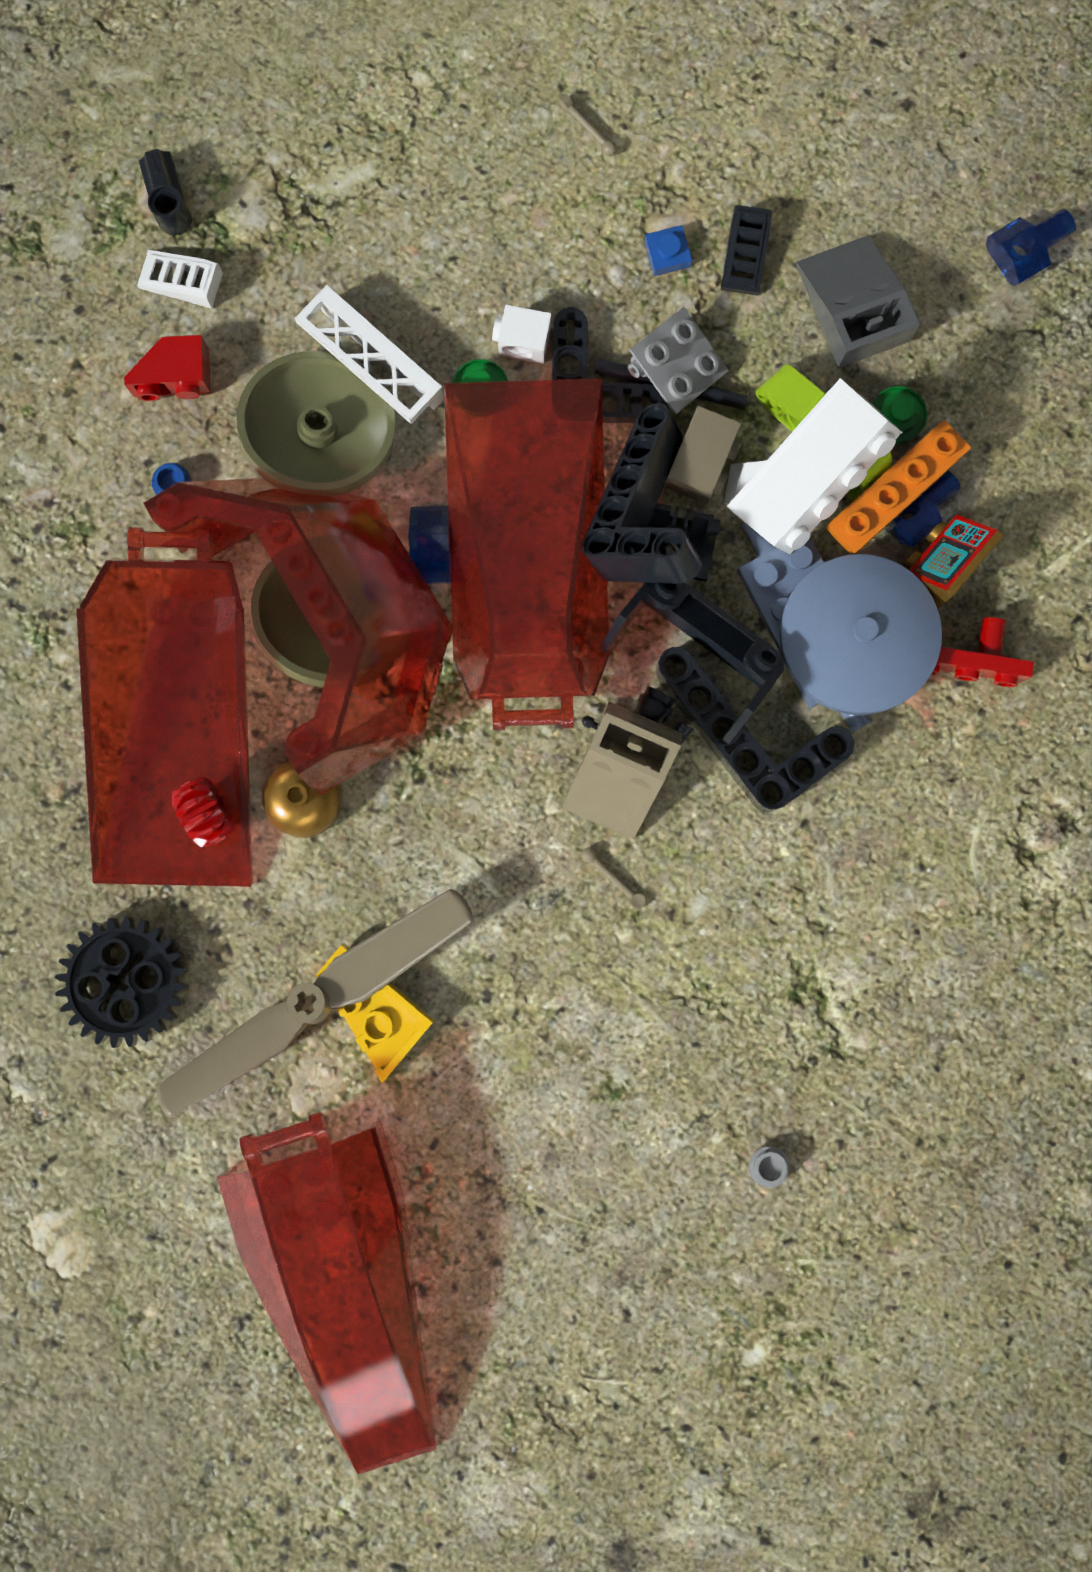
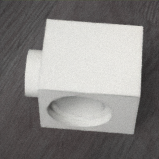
M505 305L503 318L496 317L492 335V341L498 342L499 356L544 364L551 331V313Z

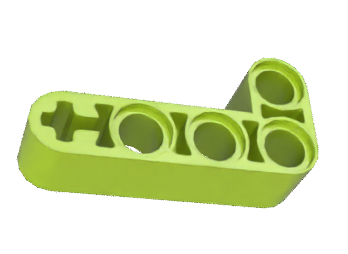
M788 364L783 365L755 392L762 406L791 432L796 429L826 395L799 371ZM889 452L885 456L878 458L867 470L865 479L857 487L850 489L846 493L852 501L858 498L892 467L891 453Z

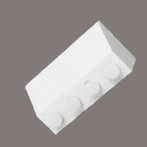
M840 378L727 507L774 547L791 554L794 550L805 545L810 538V532L821 520L827 519L836 511L838 502L843 496L865 479L867 470L876 460L892 450L897 437L902 432L874 405Z

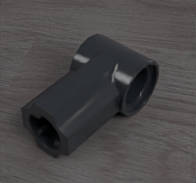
M159 149L145 152L143 158L138 161L148 194V207L163 232L172 236L181 235L190 228L192 215L185 202L173 156L170 151H161ZM176 207L172 212L165 213L168 209Z

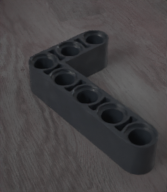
M652 404L638 415L582 541V552L602 580L680 584L692 580L701 570V559L682 529L647 528L683 442V435L668 407L664 404Z
M671 647L665 650L658 660L656 676L659 682L675 700V703L753 806L762 812H773L785 806L848 759L853 753L854 739L851 733L839 726L826 729L777 766L745 725L728 744L714 736L712 725L716 721H724L731 727L738 716L693 656L686 649ZM669 659L680 660L685 667V673L678 677L671 676L666 672L664 663ZM692 690L703 691L708 697V706L704 708L693 707L688 700L689 692ZM826 737H834L840 741L842 751L839 756H832L826 752L824 748ZM748 752L754 756L756 766L752 772L742 771L738 767L736 762L738 753ZM795 760H803L809 764L811 774L807 780L798 779L794 775L792 766ZM771 783L778 788L780 797L776 804H770L763 800L761 796L763 784Z

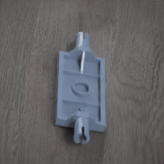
M744 523L741 527L745 530L758 556L754 560L740 566L737 569V573L781 654L779 627L785 604L798 583L814 568L823 564L824 561L811 537L801 548L788 554L774 547L747 523ZM798 687L809 709L819 705ZM841 713L849 727L850 733L873 721L869 714L852 715Z

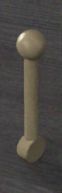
M563 94L558 99L563 110L569 111L597 140L606 156H613L617 151L615 142L607 140L574 106L570 97L567 94Z
M587 847L582 851V859L587 863H593L630 899V904L633 908L642 909L646 905L645 896L632 891L597 857L595 849Z

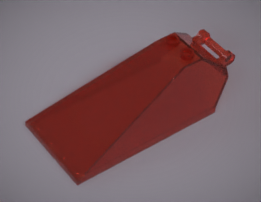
M602 379L444 383L453 661L470 699H492L493 731H505L506 726L561 725L562 729L574 728L573 696H595L610 656L609 649L606 653L599 649L609 632L608 581L602 580L598 576L581 548L582 541L605 491ZM561 697V709L505 710V698Z
M129 527L127 533L128 559L106 560L82 603L76 608L93 884L251 887L253 884L245 623L244 608L233 565L229 561L213 560L214 537L212 529L198 528L197 532L144 531L143 527ZM144 549H197V560L144 559ZM199 777L211 780L213 785L218 788L234 819V832L227 835L226 839L207 847H200L195 844L193 839L189 838L179 818L176 816V810L172 806V792L180 788L181 784L189 780L193 781Z

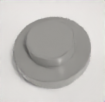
M761 1147L750 1157V1175L756 1183L763 1187L772 1188L779 1186L786 1180L789 1174L790 1165L788 1158L776 1147Z

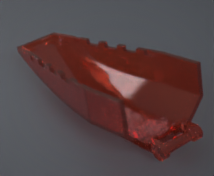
M322 1112L309 1115V1120L263 1135L255 1137L252 1133L240 1137V1148L248 1170L237 1172V1168L234 1166L217 1176L240 1258L294 1365L353 1468L359 1475L436 1450L437 1444L430 1390L428 1389L427 1367L421 1336V1321L418 1313L405 1199L382 1121L373 1122L368 1129L333 1143ZM310 1137H314L316 1140L317 1148L264 1164L262 1152Z

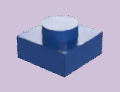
M682 225L645 234L644 242L654 276L691 267L692 258Z

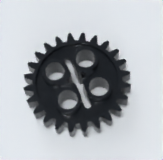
M111 917L107 920V930L100 922L92 923L93 936L86 931H80L78 936L82 944H67L66 947L73 954L72 958H62L58 961L68 968L67 973L55 975V979L65 982L66 988L55 992V995L67 997L68 1002L60 1008L61 1012L73 1010L75 1014L68 1024L70 1026L80 1023L84 1024L80 1036L86 1037L95 1031V1044L97 1045L103 1044L108 1036H110L111 1048L120 1047L124 1037L128 1047L137 1045L138 1034L144 1042L153 1040L151 1028L158 1033L165 1032L167 1029L162 1020L163 1018L171 1021L178 1018L171 1007L185 1005V1001L177 996V991L189 988L188 984L179 982L178 976L187 973L189 970L188 968L177 967L176 962L184 956L183 952L171 953L169 951L176 940L174 938L164 941L160 940L164 930L162 927H156L148 933V920H141L135 928L133 917H125L120 927L117 918ZM116 943H120L126 951V957L120 965L115 964L110 956V951ZM143 952L144 958L132 969L138 953ZM147 966L154 967L158 972V981L153 988L148 987L142 979V974ZM129 973L125 978V983L129 985L128 988L117 990L120 985V981L116 978L117 975ZM92 976L97 977L102 984V991L97 998L92 997L87 990V983ZM112 996V999L110 1000L107 1006V1010L105 1012H102V1004L105 1000ZM124 999L130 1000L135 1008L134 1016L130 1021L123 1019L119 1012V1006Z

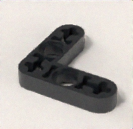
M574 307L564 308L557 313L553 322L552 410L557 418L565 422L634 424L643 407L640 404H630L629 412H623L625 395H630L629 403H640L642 396H650L651 403L664 404V399L655 386L651 384L587 382V317L581 310ZM567 320H574L575 326L581 327L576 328L574 331V345H566L567 331L563 327L566 326ZM565 356H574L580 361L581 367L577 372L567 374L561 371L559 367L560 360ZM566 384H573V400L580 402L573 405V410H565V405L558 403V401L565 400ZM603 394H611L617 398L619 406L612 412H603L597 406V399Z

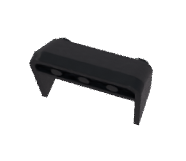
M644 583L619 613L599 649L606 653L645 604L759 687L758 691L722 740L729 744L755 712L784 671L785 664L782 655L777 649L688 584Z

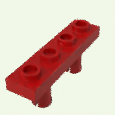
M985 617L982 619L978 651L970 652L941 647L938 661L931 675H939L940 671L955 673L954 678L963 681H978L979 677L994 679L993 684L997 686L1017 687L1018 683H1022L1032 677L1034 661L1008 658L1003 655L1002 650L1007 621L1001 618Z

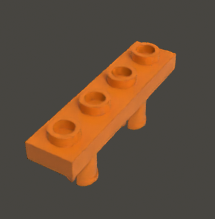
M942 420L827 525L826 529L851 555L857 554L967 454L972 447L945 420Z

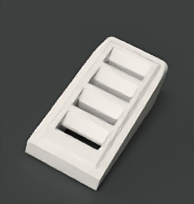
M148 250L137 286L139 289L212 309L223 272L219 264L213 261ZM156 263L162 264L158 281L151 280ZM170 267L176 268L172 282L167 283L166 279ZM187 271L189 274L185 286L180 285L183 272ZM197 274L202 276L199 288L194 287Z

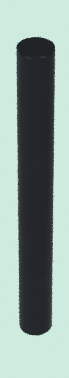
M598 358L595 373L634 383L653 385L647 376H639L638 378L632 376L627 364ZM710 386L696 398L745 410L748 395Z

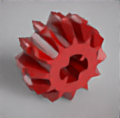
M199 777L193 781L189 780L172 792V806L176 810V816L179 818L189 838L193 839L195 844L200 847H207L213 843L217 844L226 839L227 835L234 832V819L230 814V808L226 805L224 797L221 796L218 788L213 785L211 780L205 777Z

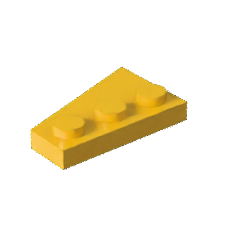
M345 943L341 944L319 970L316 977L318 978L337 956L351 948ZM391 982L363 1002L337 1008L340 1016L345 1018L356 1036L355 1041L360 1049L367 1054L376 1069L374 1072L381 1083L387 1079L435 1021Z

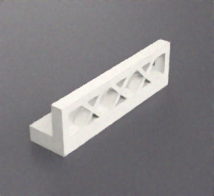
M328 285L295 317L297 324L410 424L428 406L435 410L444 400L443 389L438 382ZM321 308V311L334 321L335 328L318 329L309 320ZM328 336H335V343ZM340 336H351L363 347V353L346 354L341 349ZM364 361V369L356 362ZM369 361H379L392 373V379H374L369 372ZM399 386H407L420 397L410 410L398 400ZM385 387H393V394Z

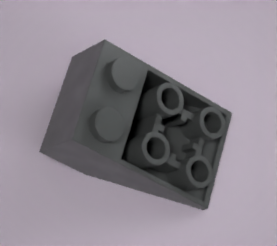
M868 235L796 262L797 269L838 368L910 342L920 326L906 289Z

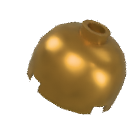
M309 759L291 760L278 766L268 776L262 790V806L268 820L280 832L295 838H312L324 832L337 821L342 808V789L336 777L324 765Z

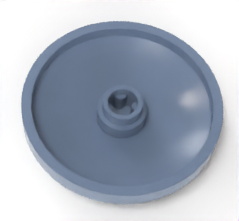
M867 554L837 557L824 562L809 572L789 596L782 612L779 627V644L784 664L797 686L818 704L833 711L852 715H868L883 712L908 700L931 676L938 661L942 643L940 615L933 597L921 580L907 568L892 560Z

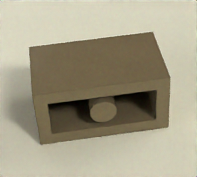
M697 406L668 475L665 488L707 505L712 493L720 496L729 475L722 471L727 458L735 460L743 438L736 436L741 423Z

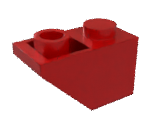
M201 335L161 337L124 376V385L133 397H137V399L142 401H157L161 399V396L176 395V397L181 399H196L200 394L211 393L209 348Z

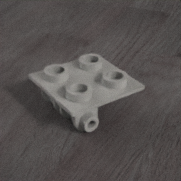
M682 307L629 350L633 356L630 360L631 363L628 365L631 375L635 378L647 376L675 415L729 371L685 307Z

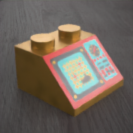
M955 515L947 524L940 520L925 538L930 542L929 546L922 554L915 550L902 566L921 580L933 597L938 609L954 596L1002 539L1004 534L997 529Z

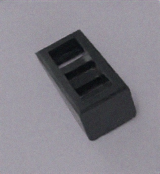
M742 205L734 206L720 290L758 296L771 225V210ZM737 238L758 241V246L736 243ZM734 255L756 258L755 262L736 260ZM731 271L753 273V279L731 276Z

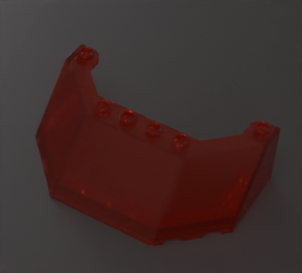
M264 478L178 482L143 502L152 520L168 534L181 554L188 551V546H196L208 560L254 532L257 534L331 660L315 717L295 728L288 735L285 742L287 757L295 771L319 796L424 735L428 722V712L433 695L436 694L443 668V658L454 628L375 499L347 493L332 497L302 494L280 489Z

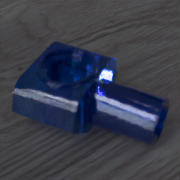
M1066 209L1059 210L1035 226L1019 217L987 236L986 248L1009 284L1016 286L1051 265L1048 248L1076 231V223L1071 213ZM1013 246L1021 247L1026 255L1018 254Z
M948 470L888 524L885 530L901 544L911 547L917 545L937 524L943 522L938 508L960 490L961 486L958 479ZM903 514H913L915 517L902 519L900 516Z

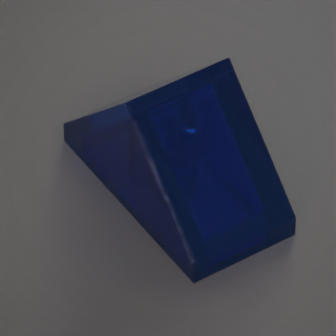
M410 507L408 540L413 585L451 584L450 507Z

